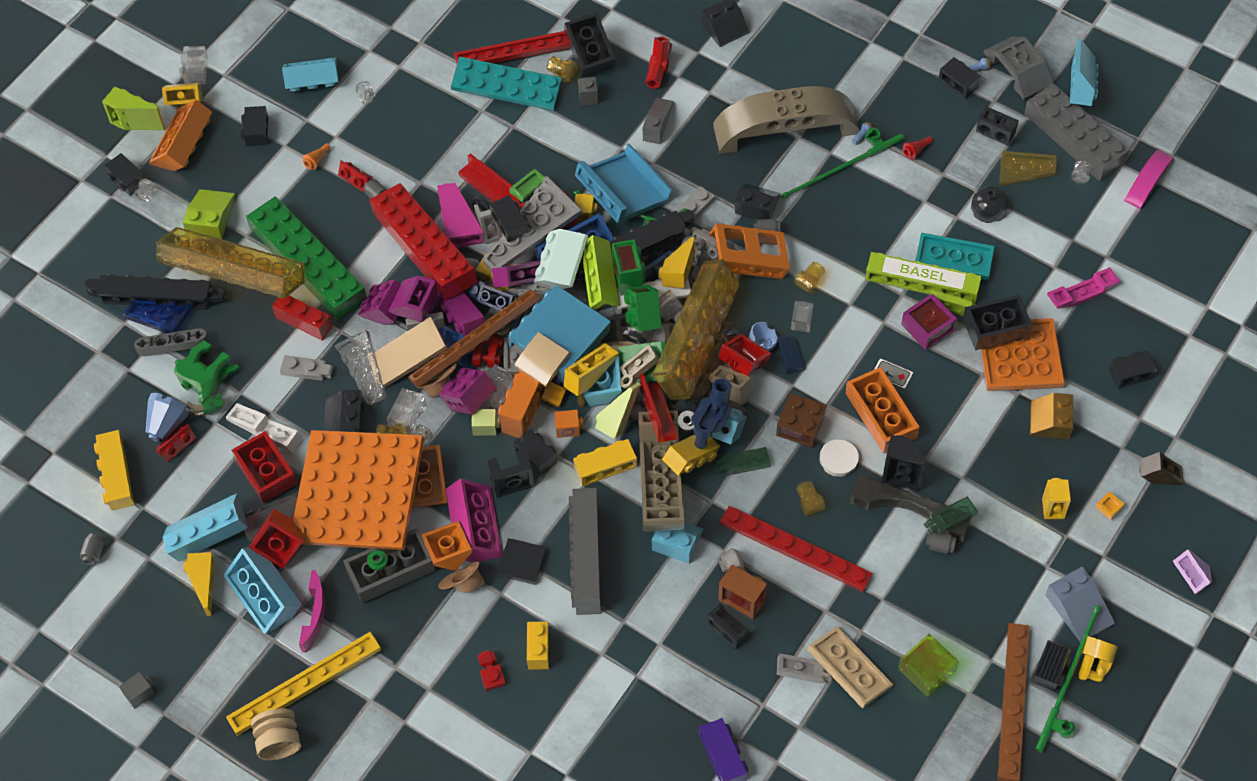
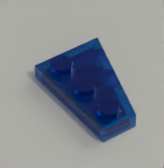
M132 300L124 311L123 316L125 319L163 333L177 332L192 310L190 304H184V306H175L174 303L160 305L150 301Z

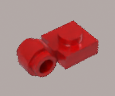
M486 650L477 655L480 666H485V669L480 670L485 690L490 691L506 686L500 664L493 666V663H496L494 651L489 652V650Z

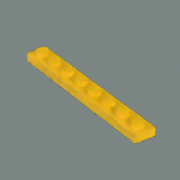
M369 632L226 716L238 736L252 728L251 721L256 715L268 710L289 706L380 652L381 647L372 633Z

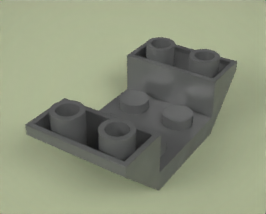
M1012 36L983 52L993 64L1000 61L1016 79L1014 89L1023 100L1040 93L1053 84L1046 60L1026 37Z

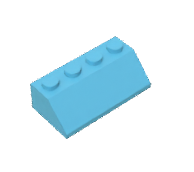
M1078 38L1071 68L1070 103L1092 106V101L1096 100L1098 93V64H1095L1093 53L1082 39Z
M236 493L168 526L163 535L167 554L179 562L187 558V553L200 552L249 528L239 495Z
M249 547L241 549L223 575L265 635L292 619L302 605L272 562L249 549Z

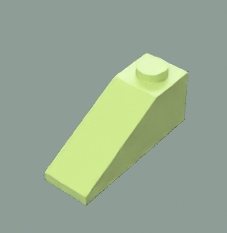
M634 384L604 410H601L596 416L597 423L595 429L614 439L624 432L641 384Z

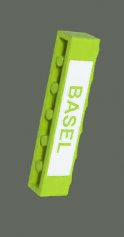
M871 252L865 280L930 294L931 290L941 291L947 295L959 296L975 304L981 276L974 273L961 272L956 269L924 264L919 261L906 260L901 257H892L883 253Z

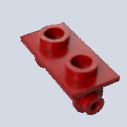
M340 161L338 176L364 192L365 184L370 180H374L373 177L364 171L360 173V169L351 162Z
M188 424L183 427L180 426L171 435L172 438L165 440L161 445L157 446L156 452L160 456L162 455L167 463L197 438Z

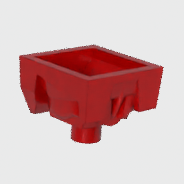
M741 333L722 345L718 358L725 363L728 362V366L732 370L749 376L755 369L758 370L765 365L772 353Z

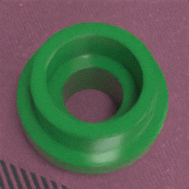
M379 550L371 552L367 558V563L373 570H382L388 562L387 555ZM375 558H381L379 561H374Z

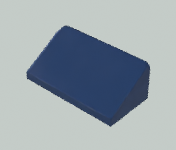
M777 336V346L786 374L805 371L795 337Z

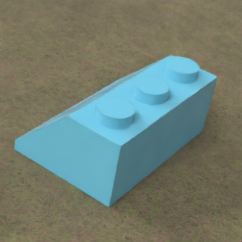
M336 58L284 64L282 67L285 89L290 88V91L300 90V87L307 86V89L318 88L319 84H325V87L334 86L335 82L339 81Z

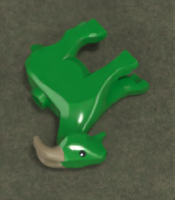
M204 340L192 348L185 359L174 362L176 364L174 373L180 385L187 391L191 389L198 393V405L187 402L190 412L196 416L209 414L224 407L225 403L221 399L222 393L216 396L213 395L230 374L240 370V367L236 364H227L231 357L224 352L209 367L199 362L200 356L213 348L211 344Z

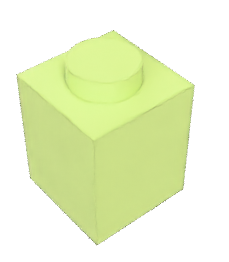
M477 409L472 414L473 436L496 435V428H500V416H496L495 409Z

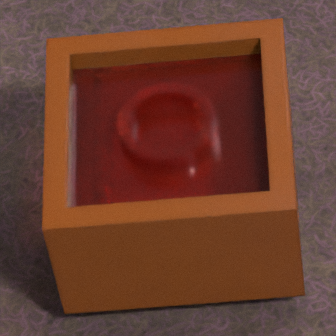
M731 564L719 582L718 600L745 616L754 619L766 600L767 584L762 578L754 577L747 573L744 568Z

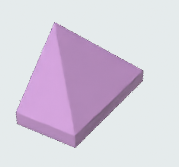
M1190 549L1173 561L1195 594H1198L1212 583L1210 566Z

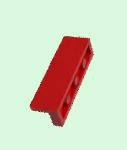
M471 153L467 155L468 164L458 172L459 177L491 202L510 195L513 201L516 200L518 204L522 203L509 192L512 187L510 183Z
M639 374L640 393L658 443L677 440V431L659 382L647 384L644 375Z

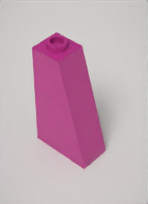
M456 183L437 185L445 235L456 248L483 244L482 229Z

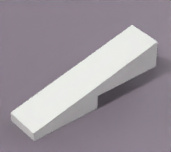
M238 403L226 416L229 422L256 436L266 431L275 446L290 454H293L303 441L297 430L269 420L265 414Z

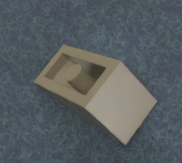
M721 365L709 376L712 383L721 378L728 380L732 384L729 400L741 406L754 395L752 380L749 376Z

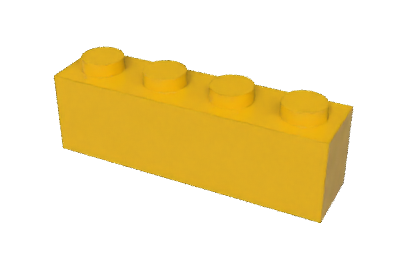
M119 430L95 435L97 443H94L96 455L99 454V460H96L99 471H102V476L99 479L101 487L105 488V493H102L104 504H108L111 511L135 505L123 438Z

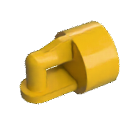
M1088 636L1082 652L1085 656L1079 671V679L1086 680L1088 678L1101 682L1111 668L1118 646ZM1094 658L1100 659L1096 671L1091 670Z

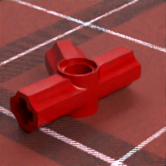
M660 36L654 38L649 71L645 80V85L651 89L660 87L664 73H667L672 43H670V39H667V37Z

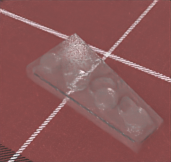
M364 330L334 345L341 354L342 361L350 370V375L355 379L358 389L362 391L366 403L373 405L387 398L369 331Z

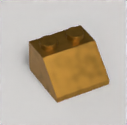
M1051 393L1032 400L1030 436L1070 439L1073 430V394Z

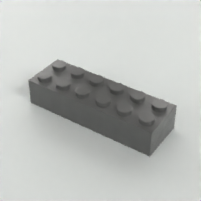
M1054 83L1027 101L1024 115L1098 181L1103 180L1126 163L1129 149L1079 105L1070 103V98Z
M596 488L572 489L573 496H569L572 608H576V615L601 614Z

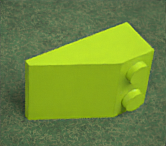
M199 189L187 207L182 223L186 235L222 240L235 193Z

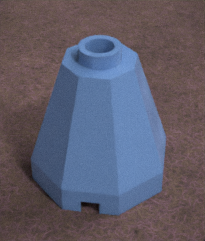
M151 393L148 399L145 432L149 435L148 438L156 442L166 440L188 416L190 409L185 404L167 396V398L162 399V394Z

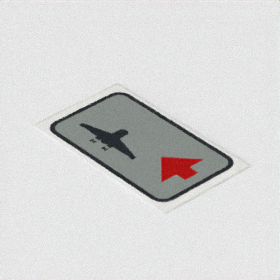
M880 359L875 369L881 367L891 383L904 389L913 372L883 359Z

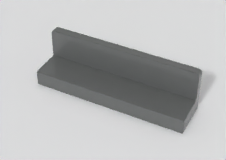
M299 491L244 513L249 527L244 530L248 540H253V537L274 508L289 518L294 515Z

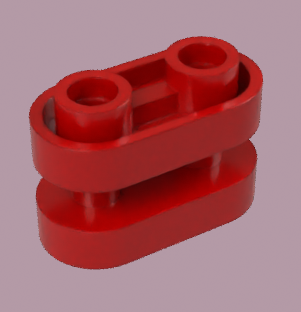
M493 333L489 340L479 343L473 350L472 366L481 367L482 362H487L488 368L496 369L497 365L501 363L499 351L503 349L504 338ZM485 345L489 346L488 355L484 354Z

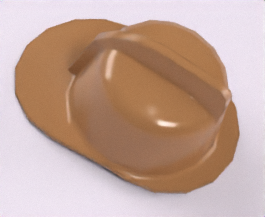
M450 364L443 373L435 375L429 379L430 381L426 385L417 388H423L431 398L438 397L439 393L443 390V386L451 381L450 373L454 371L457 364Z
M473 562L467 567L446 576L439 583V589L454 587L460 592L470 593L484 584V579L478 570L479 562Z

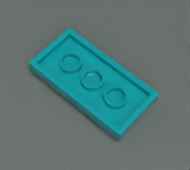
M921 232L915 261L947 269H956L961 272L974 273L981 276V279L988 280L995 246Z

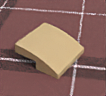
M538 332L518 358L515 367L546 387L556 376L558 368L569 357V352Z

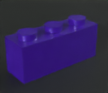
M723 718L699 726L700 738L718 780L746 781L749 769L745 760L741 761L739 754H741L738 743H733L731 738L733 733L730 725L725 724Z

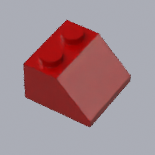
M274 508L253 537L249 549L283 569L302 544L304 538L292 519Z

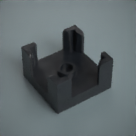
M525 449L516 451L520 465L501 470L497 458L487 460L491 473L489 475L496 498L534 487L532 467Z

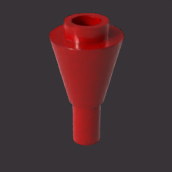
M927 137L923 140L905 143L903 145V154L913 160L927 145L933 142L932 138Z

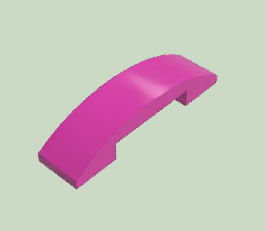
M1157 150L1141 170L1124 201L1141 209L1148 199L1151 190L1163 172L1167 170L1174 157Z
M1109 267L1094 273L1091 279L1066 289L1062 286L1048 292L1047 295L1057 309L1069 308L1102 295L1119 284L1120 280Z
M316 570L311 571L309 582L311 597H315L310 626L302 625L299 640L300 649L304 653L315 642L321 630L325 614L324 591Z

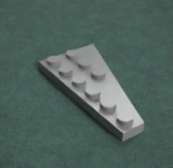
M547 176L543 179L540 187L536 188L531 199L526 201L520 209V213L525 214L529 222L527 224V233L510 241H507L502 233L499 241L494 243L483 258V264L491 272V268L510 265L543 242L550 231L561 229L581 215V209Z

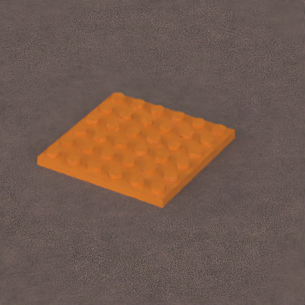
M311 430L293 517L294 524L304 538L302 544L404 550L425 438L422 435Z

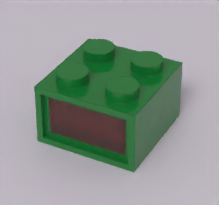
M635 240L612 243L613 267L620 296L626 293V287L641 286L646 283L644 276L645 266L644 262L640 260L641 250L639 246L636 247Z
M649 285L626 287L624 302L628 307V312H626L627 323L638 331L661 328L658 290Z

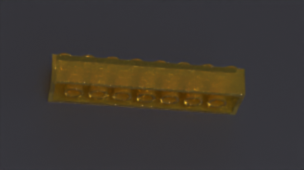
M176 227L156 241L158 262L168 266H175L182 270L196 272L199 275H206L213 279L227 281L230 284L244 286L247 289L258 290L261 293L272 294L278 298L288 297L305 283V263L208 235Z
M724 259L704 261L652 374L670 400L690 399L740 286Z

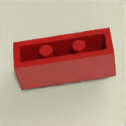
M284 292L272 305L277 319L321 341L332 329L330 315Z

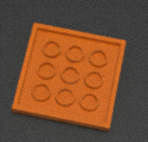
M1053 318L1030 319L1033 326L1029 338L980 349L987 391L1058 388L1064 386Z

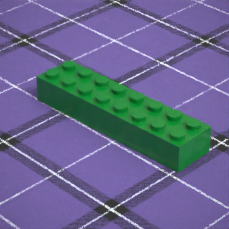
M276 196L246 215L249 228L337 320L367 299L364 286Z

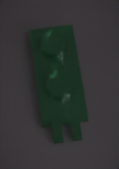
M766 447L724 455L723 459L716 461V465L719 467L718 473H727V475L771 467Z
M967 496L931 514L928 517L929 520L923 525L925 528L932 526L928 529L929 534L935 532L942 534L977 516L978 510Z

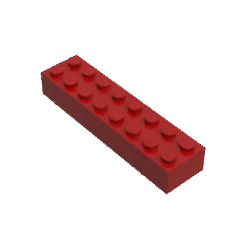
M401 183L369 199L373 215L424 276L436 281L437 291L445 301L478 283L473 266Z

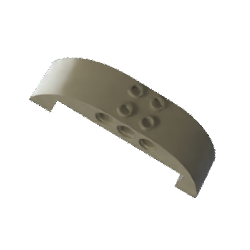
M821 86L798 87L748 96L730 105L713 122L719 154L737 152L738 138L837 124L840 126L842 137L857 135L860 131L851 100L838 90Z
M677 410L669 412L677 431L678 439L661 443L657 441L648 413L639 412L643 532L684 530L681 475L678 476L662 460L670 446L679 442Z

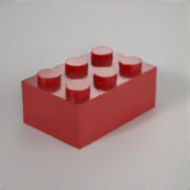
M266 431L231 450L236 463L263 504L297 485L293 471Z

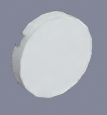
M839 439L829 441L820 451V464L830 475L846 476V474L852 473L858 465L859 454L857 449L848 441Z

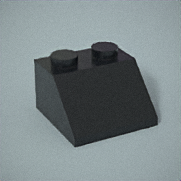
M724 0L702 11V26L719 47L749 34L741 8L734 0Z
M746 183L741 186L736 197L735 214L755 220L771 219L781 193Z

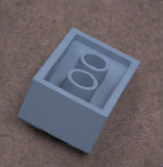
M1083 567L1078 568L1048 586L1045 596L1080 643L1095 605L1100 606V612L1097 614L1089 637H1094L1115 624L1094 581Z

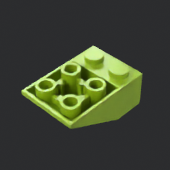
M114 87L102 101L110 123L121 129H166L159 107L156 104L149 103L140 96H134L125 89L121 90Z

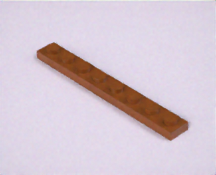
M531 289L411 374L408 377L410 381L417 387L426 385L430 381L429 379L443 373L446 367L458 362L464 354L472 352L479 343L489 340L493 333L504 329L511 320L518 319L525 310L533 308L536 302L541 300L538 293Z
M1009 623L1007 629L997 776L999 781H1020L1029 625Z

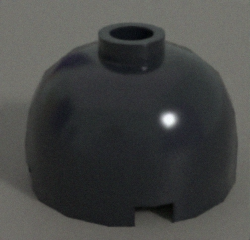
M986 186L979 189L974 194L971 202L974 217L985 223H992V221L996 220L1001 221L1008 209L1007 196L998 187Z

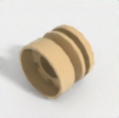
M284 708L272 709L262 712L252 719L251 727L253 729V736L256 738L255 746L258 758L262 760H279L289 757L300 750L301 743L299 734L295 730L297 725L292 710Z

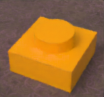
M550 382L545 387L540 400L558 407L566 389Z
M1109 491L1096 504L1095 508L1111 520L1124 507V503Z

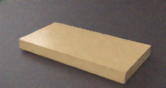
M429 317L369 355L368 358L381 386L386 388L448 348L434 319Z
M838 626L810 644L807 648L811 655L862 709L893 686V683Z

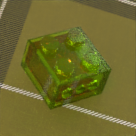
M928 634L900 659L898 669L929 697L957 671L959 661L932 635Z

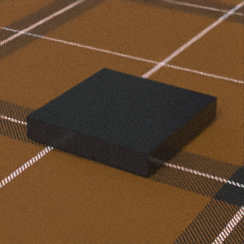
M508 538L497 570V576L536 585L547 550L546 547Z

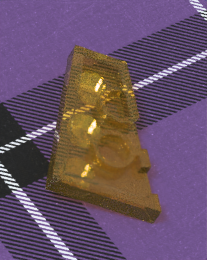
M1002 151L999 186L1055 175L1056 155Z

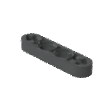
M192 329L142 337L135 341L134 347L138 355L146 356L192 349L203 340L208 342L209 338L204 329ZM179 339H185L181 343H176ZM166 341V344L158 346L160 342Z

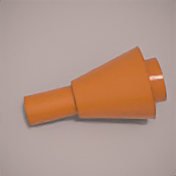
M326 143L320 149L303 155L304 166L315 170L324 154L331 149L330 145Z

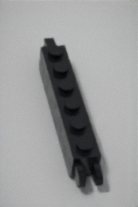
M688 209L679 214L677 210L667 212L657 220H650L640 228L636 227L623 236H616L610 241L611 254L612 243L635 240L636 247H640L642 258L682 239L685 234V228L690 227L694 223L695 214L693 210ZM582 257L575 280L582 277L585 278Z
M109 274L100 275L99 279L88 278L84 282L88 295L98 296L103 304L206 310L211 306V302H223L225 299V289L212 286L211 282L206 280L170 279L166 277L151 278L148 276L133 277L130 275L115 276Z

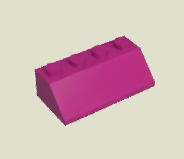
M459 479L446 488L451 523L459 521L472 549V553L465 561L473 563L502 557L491 487Z

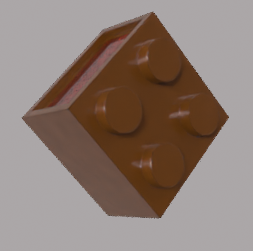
M790 393L777 423L776 436L813 448L826 416L827 405Z

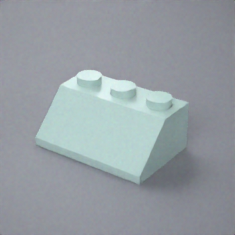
M563 229L550 231L546 238L545 249L541 253L540 265L535 272L534 282L550 287L557 285L562 289L572 287L588 235Z

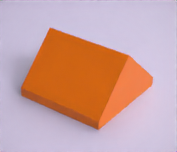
M459 521L421 534L434 566L457 571L472 553V549Z

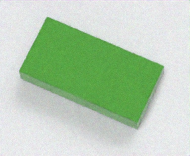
M534 169L514 184L509 192L523 203L534 194L537 187H540L545 176Z

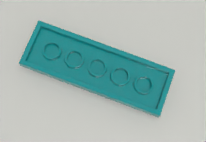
M459 57L451 83V90L554 111L562 78Z

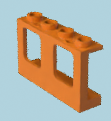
M716 223L709 233V236L716 238L719 256L714 264L715 271L783 279L790 270L783 232ZM726 238L743 240L746 251L729 249L726 244ZM759 243L773 245L778 243L780 255L763 254Z

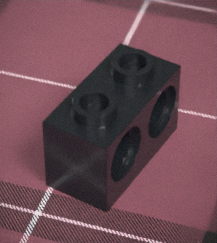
M986 106L978 118L976 132L1008 146L1016 134L1019 120Z

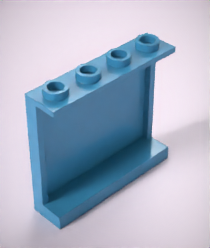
M630 143L627 144L625 152L592 165H588L585 161L578 162L575 172L576 178L617 223L668 203L672 193L670 186Z
M555 285L552 290L549 289L545 293L544 299L540 303L537 302L534 305L532 312L528 316L525 315L520 325L512 329L508 336L509 347L512 348L515 344L524 350L538 332L569 352V357L557 370L558 380L564 383L565 369L595 349L609 333L611 321Z

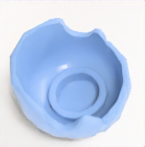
M766 322L755 323L749 334V339L768 351L776 347L777 334L775 329L768 328Z

